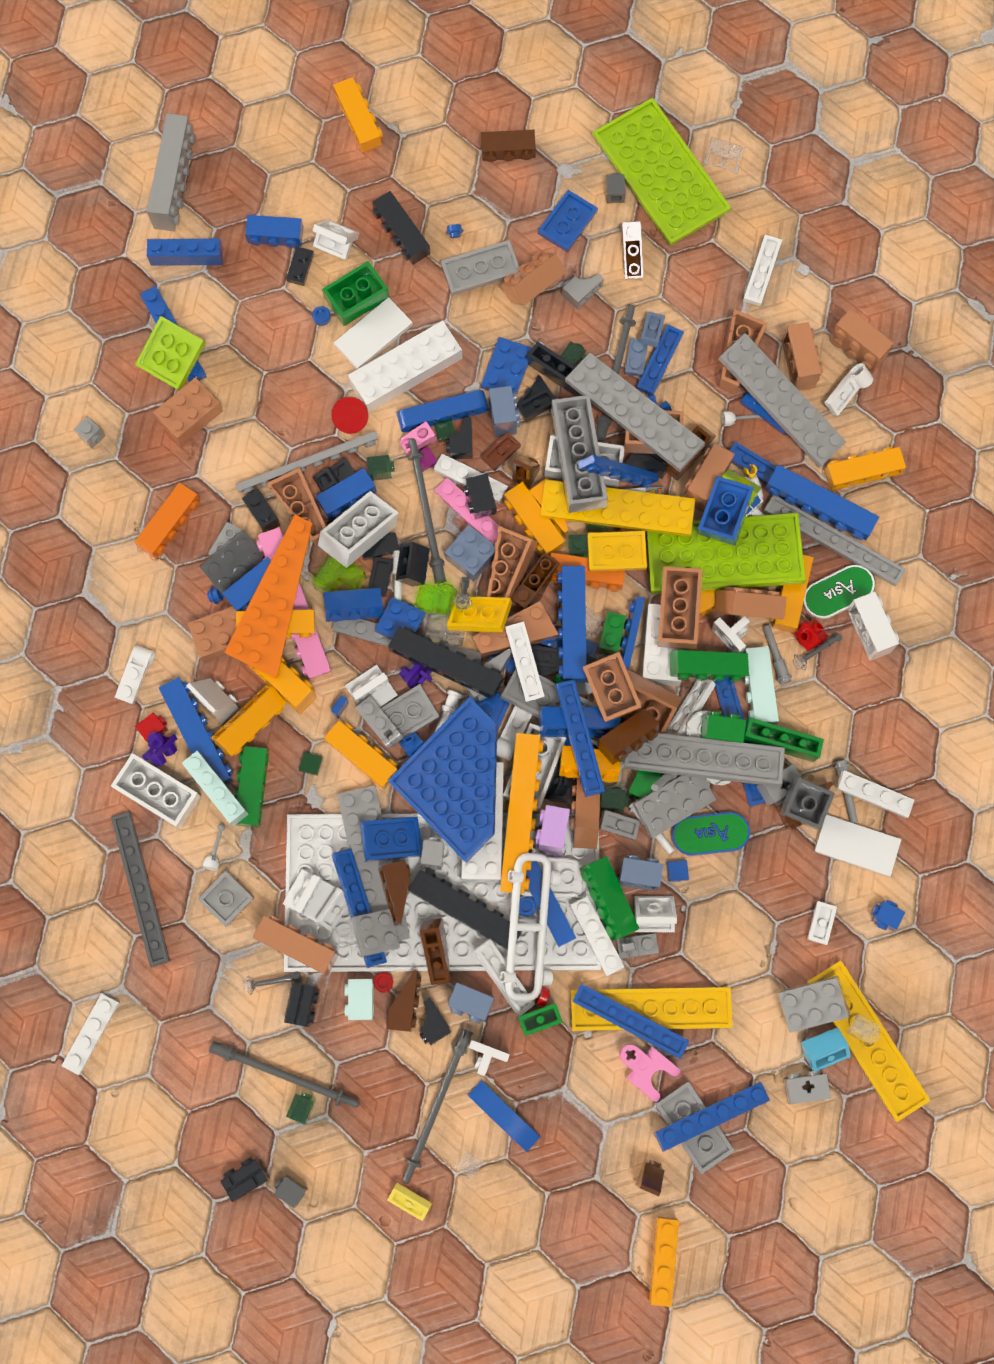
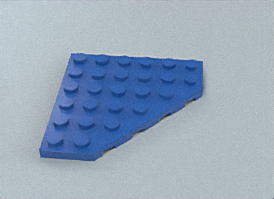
M470 697L388 780L466 863L495 835L498 726Z

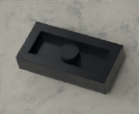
M296 247L286 277L287 282L305 286L314 257L313 250Z

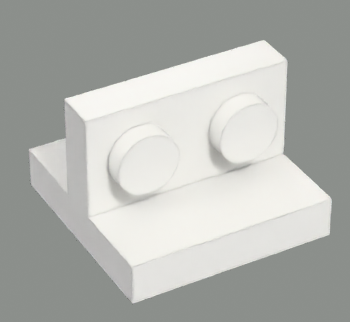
M328 219L314 224L312 230L316 232L313 247L344 260L348 259L352 242L358 240L359 232Z
M744 616L733 627L729 628L719 617L714 622L712 631L731 652L743 653L746 645L741 639L747 634L750 621Z
M377 665L345 685L357 705L371 696L378 706L382 708L398 697L390 685L387 676L381 672Z
M302 869L283 905L315 921L336 890V887Z
M634 896L635 919L640 928L635 932H675L677 914L674 896Z
M471 1040L469 1049L484 1054L483 1058L478 1057L475 1068L478 1069L477 1073L483 1076L486 1075L492 1057L507 1062L510 1054Z

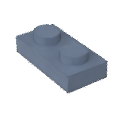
M647 312L640 343L658 347L665 320L664 315Z
M630 338L624 375L642 377L648 345L640 343V339Z

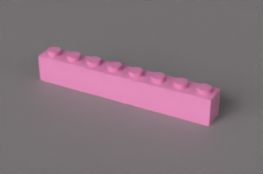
M280 527L259 534V540L256 541L259 551H264L265 557H269L271 560L283 538ZM299 582L293 610H310ZM317 629L316 635H311V638H299V635H292L291 640H295L297 647L294 648L298 659L302 658L304 663L301 666L304 677L308 676L312 680L332 672Z

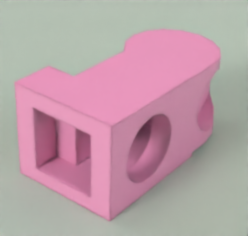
M424 422L404 436L399 443L405 453L411 455L409 446L411 438L416 440L418 450L429 443H434L437 441V438L428 423Z

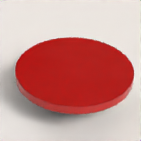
M344 397L335 403L331 416L337 429L347 434H354L366 426L369 413L366 405L360 399Z

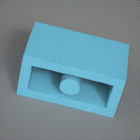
M838 1027L801 1042L803 1054L813 1071L821 1070L851 1057L849 1045Z

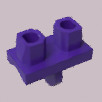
M413 662L414 667L411 670L405 667L399 673L410 689L418 684L422 685L425 680L429 683L433 680L429 676L432 671Z
M161 732L150 733L147 737L150 748L142 755L144 761L151 760L155 767L164 765L167 761L163 753L167 757L175 754L177 751L174 742L178 739L176 735L172 734L170 737H165Z

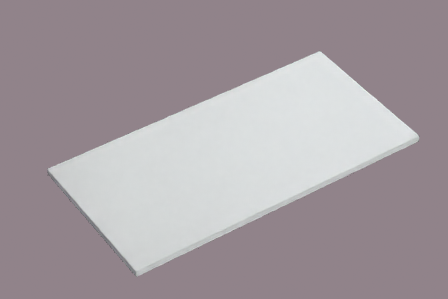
M503 813L502 822V868L508 813ZM533 813L532 819H536L535 831H531L530 838L534 839L532 853H540L538 852L539 847H536L535 843L538 829L542 830L539 827L541 813ZM569 813L562 855L540 854L551 858L574 859L582 866H585L599 859V833L597 849L573 848L574 830L571 829V817L575 818V813ZM287 814L285 898L302 869L342 890L331 855L335 852L349 849L342 814ZM382 814L383 820L418 817L422 849L423 841L428 840L429 837L439 838L441 842H444L445 846L442 871L427 870L436 874L435 878L439 881L445 879L453 884L452 888L456 891L462 889L470 894L469 898L473 901L479 899L486 903V908L493 912L496 909L503 913V918L510 922L512 893L500 892L501 883L462 882V858L420 814ZM421 857L392 859L393 863L405 860L406 865H409L411 870L409 887L419 870H426L421 866ZM587 884L583 892L574 898H556L576 939L558 947L547 926L543 969H550L551 971L601 970V965L570 907L571 904L588 896L598 915L596 904L590 897ZM409 891L407 893L404 913L410 939L399 941L400 948L384 952L387 960L386 963L370 968L366 967L364 958H361L348 908L334 929L330 931L321 924L285 906V927L290 924L301 930V935L304 936L307 933L317 938L318 944L322 945L325 942L336 948L335 952L339 956L330 972L428 971L419 930L423 921L442 918L444 924L450 971H486L473 953V950L488 938ZM537 904L536 911L532 916L523 917L519 914L518 923H539L540 910ZM523 931L516 942L514 971H535L538 931ZM493 942L507 962L508 950ZM284 954V972H318Z

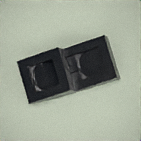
M343 458L331 468L326 467L316 474L313 479L320 491L324 492L356 472L348 459Z

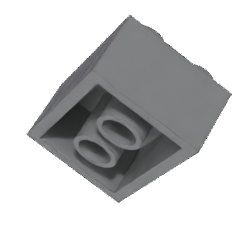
M839 975L781 990L778 993L790 1033L849 1018L851 1015Z

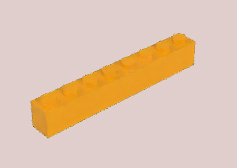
M516 733L500 892L512 893L513 882L508 881V872L514 870L515 862L519 856L529 853V850L533 851L534 839H531L530 835L531 831H535L536 819H532L533 811H537L538 799H534L535 791H539L540 780L536 779L537 772H541L542 760H538L539 752H543L544 740H540V735ZM526 861L522 866L524 879L521 883L520 894H525V890H529L530 878H526L527 870L531 871L532 861Z

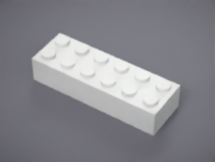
M441 321L348 375L349 383L358 398L366 405L369 413L463 359L462 349L445 323Z
M497 762L495 835L467 863L462 860V882L501 883L503 762Z

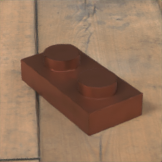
M507 432L481 456V459L491 469L496 471L521 447V444Z

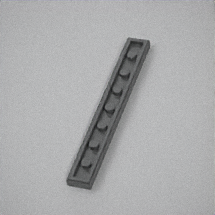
M128 811L112 816L111 820L149 965L152 968L168 963L170 958L132 814Z

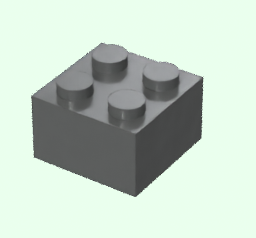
M793 778L779 815L810 828L821 830L835 793L801 778Z

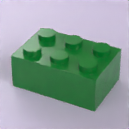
M369 261L322 289L324 299L343 326L380 305L389 297L387 286Z

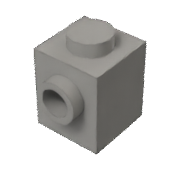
M88 417L74 428L78 437L91 449L105 437L101 429Z

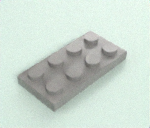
M510 240L441 261L452 296L502 281L509 274L516 273L519 267Z
M679 775L663 785L658 791H652L632 804L649 837L654 838L712 803L716 798L705 778Z
M689 1081L655 1104L668 1125L706 1108ZM719 1126L681 1143L700 1174H703L735 1152Z

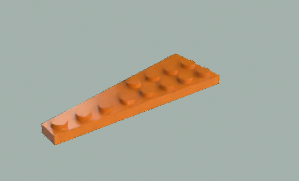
M294 515L224 652L276 679L283 657L288 628L313 526L312 522L297 515Z

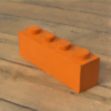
M179 482L134 541L136 545L155 559L163 555L167 544L176 538L179 528L187 523L188 516L199 507L200 498L198 494Z
M551 552V557L560 563L551 582L558 583V572H562V566H585V585H588L589 588L599 589L602 587L607 588L611 592L622 590L625 570L589 572V558Z

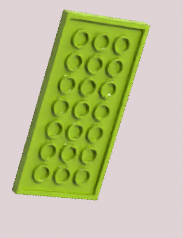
M653 98L593 131L592 136L618 173L624 174L625 183L670 246L731 211L728 202Z
M798 513L745 517L736 546L699 535L698 527L701 520L693 521L690 537L647 531L651 595L662 594L664 566L703 569L701 591L725 589V586L751 588L805 584L806 581Z

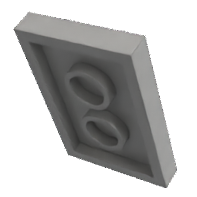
M420 684L381 708L403 735L401 740L440 718ZM388 731L385 736L388 738L393 734L392 731ZM396 740L392 745L395 746L401 740Z

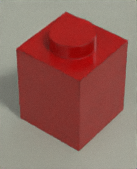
M154 712L135 725L147 743H149L147 737L150 733L161 732L165 734L168 731L165 727L167 722L161 715L157 716Z

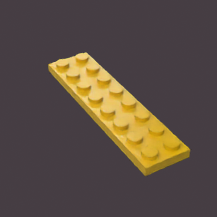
M545 480L540 518L691 536L695 506L694 498L606 487L608 498L606 508L569 513L564 483L561 481Z
M839 961L808 980L807 983L839 975L851 1015L849 1018L833 1021L832 1023L836 1028H839L849 1045V1050L894 1121L898 1122L931 1100L842 961Z
M731 987L595 990L666 1029L733 1028ZM571 990L572 1031L624 1030L573 1003L572 1001L578 990Z

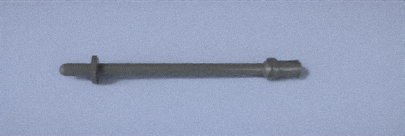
M632 304L628 306L626 317L620 319L623 329L613 366V371L618 375L630 327L636 325V321L633 320L635 306ZM602 414L596 421L598 424L596 429L598 441L606 440L608 426H611V420Z
M411 438L409 440L411 455L407 456V459L413 461L432 555L431 563H429L430 568L433 570L435 584H440L447 581L443 568L445 563L439 557L420 459L424 457V454L418 453L416 440Z
M461 1028L457 1042L452 1046L453 1057L411 1159H405V1162L409 1163L403 1177L405 1184L410 1183L416 1167H422L418 1161L461 1056L467 1054L468 1050L466 1049L473 1032Z
M213 1041L210 1046L209 1053L225 1058L227 1062L236 1060L336 1100V1106H339L340 1102L355 1108L360 1105L357 1099L344 1095L345 1089L336 1092L240 1054L234 1046L228 1047L216 1041Z

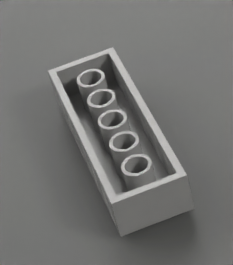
M166 113L147 213L154 229L175 232L176 225L180 223L179 209L183 207L182 194L186 191L185 179L186 176H189L190 168L188 164L193 156L191 148L192 144H195L196 134L193 133V125L190 124L188 116Z
M585 395L552 400L551 412L568 512L573 513L606 508L608 498L604 476L588 473V471L579 469L578 461L589 456H600L590 396Z

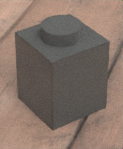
M612 173L606 175L607 203H625L624 174Z
M286 1176L284 1179L281 1177L274 1188L277 1190L274 1195L295 1208L308 1189L290 1176Z

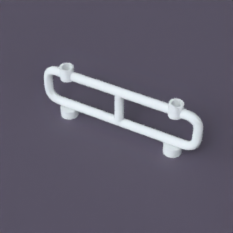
M540 853L522 854L517 858L514 870L508 872V881L513 882L507 967L506 971H501L500 981L505 983V992L514 1001H532L539 996L542 986H550L553 982L552 971L550 969H543L549 889L550 886H558L560 884L561 875L558 870H551L549 859ZM526 861H539L543 864L539 923H518L520 890L524 879L522 866ZM517 931H538L534 989L531 993H515L513 990V983L516 981L514 968Z

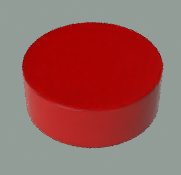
M381 972L375 976L373 984L376 990L385 993L392 989L394 980L390 974Z
M542 986L541 993L535 1000V1005L540 1007L546 1005L550 995L549 988Z

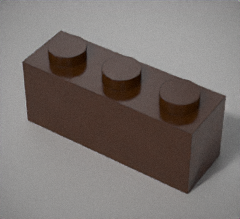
M535 129L481 132L482 161L493 162L496 160L511 161L513 159L529 160L536 158Z
M643 708L602 736L598 742V749L612 765L618 761L622 762L629 753L638 751L648 740H654L658 736L660 724Z

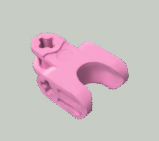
M626 1045L620 1050V1060L632 1070L626 1079L652 1101L658 1102L660 1100L659 1092L654 1089L651 1083V1077L654 1072L664 1070L671 1076H679L681 1073L679 1068L652 1046L646 1054L634 1045ZM633 1050L635 1058L627 1060L625 1052Z

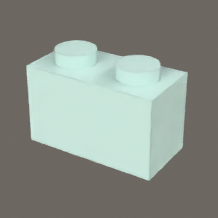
M348 979V984H345V996H348V1004H345V1016H348L349 1021L374 1020L373 979Z

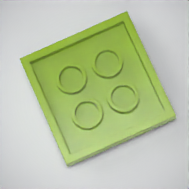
M160 316L135 365L177 390H181L206 341Z

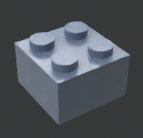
M511 386L489 389V404L495 437L504 436L507 432L511 435L517 434V427H520L516 392H512Z
M468 525L444 552L445 559L474 582L494 560L495 545Z
M628 855L621 862L619 884L620 886L657 892L661 884L663 864L659 863L657 859L647 858V861L639 860L638 856Z
M456 983L448 1007L451 1008L450 1011L459 1016L465 1013L470 1016L469 1020L480 1024L481 1021L486 1022L495 999Z

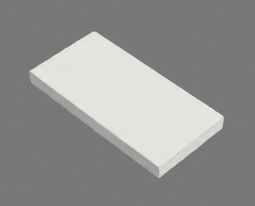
M388 297L334 342V346L356 369H359L413 325V322Z
M826 815L814 852L890 877L901 839Z

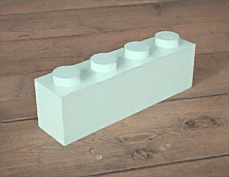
M769 646L746 648L744 653H748L749 676L743 679L744 684L748 685L746 701L750 703L751 708L748 711V717L776 725L779 719Z
M198 751L182 762L183 766L232 826H235L248 815L247 811Z

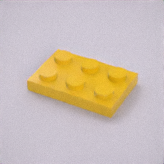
M645 531L588 533L589 572L647 569Z
M461 596L456 597L447 623L448 630L503 632L512 605L511 598L466 596V603L461 604L459 602Z

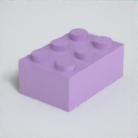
M546 805V809L541 810L539 827L542 830L538 829L535 846L539 847L538 852L556 856L562 855L570 809Z

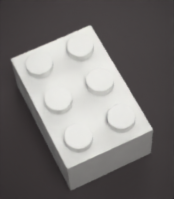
M875 592L854 599L847 609L870 661L891 653L899 644L898 634L892 630L890 625L891 619L887 613L885 614L882 608L883 602Z

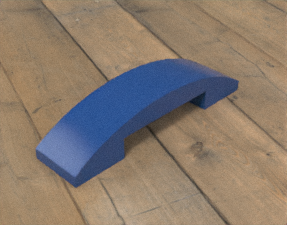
M482 1080L469 1093L468 1096L526 1152L540 1138Z

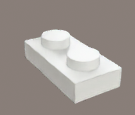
M338 887L336 888L315 920L330 931L334 929L348 908L343 890Z
M817 901L807 940L828 945L837 910L836 906Z

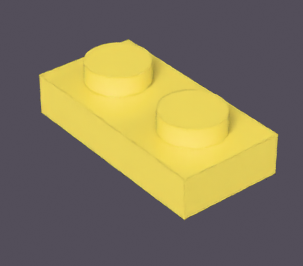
M396 1183L387 1200L423 1221L432 1205L423 1197Z

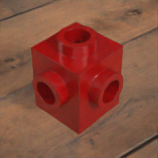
M807 619L798 625L799 629L794 632L797 641L807 652L816 648L829 637L824 631L822 624L816 619L809 622Z

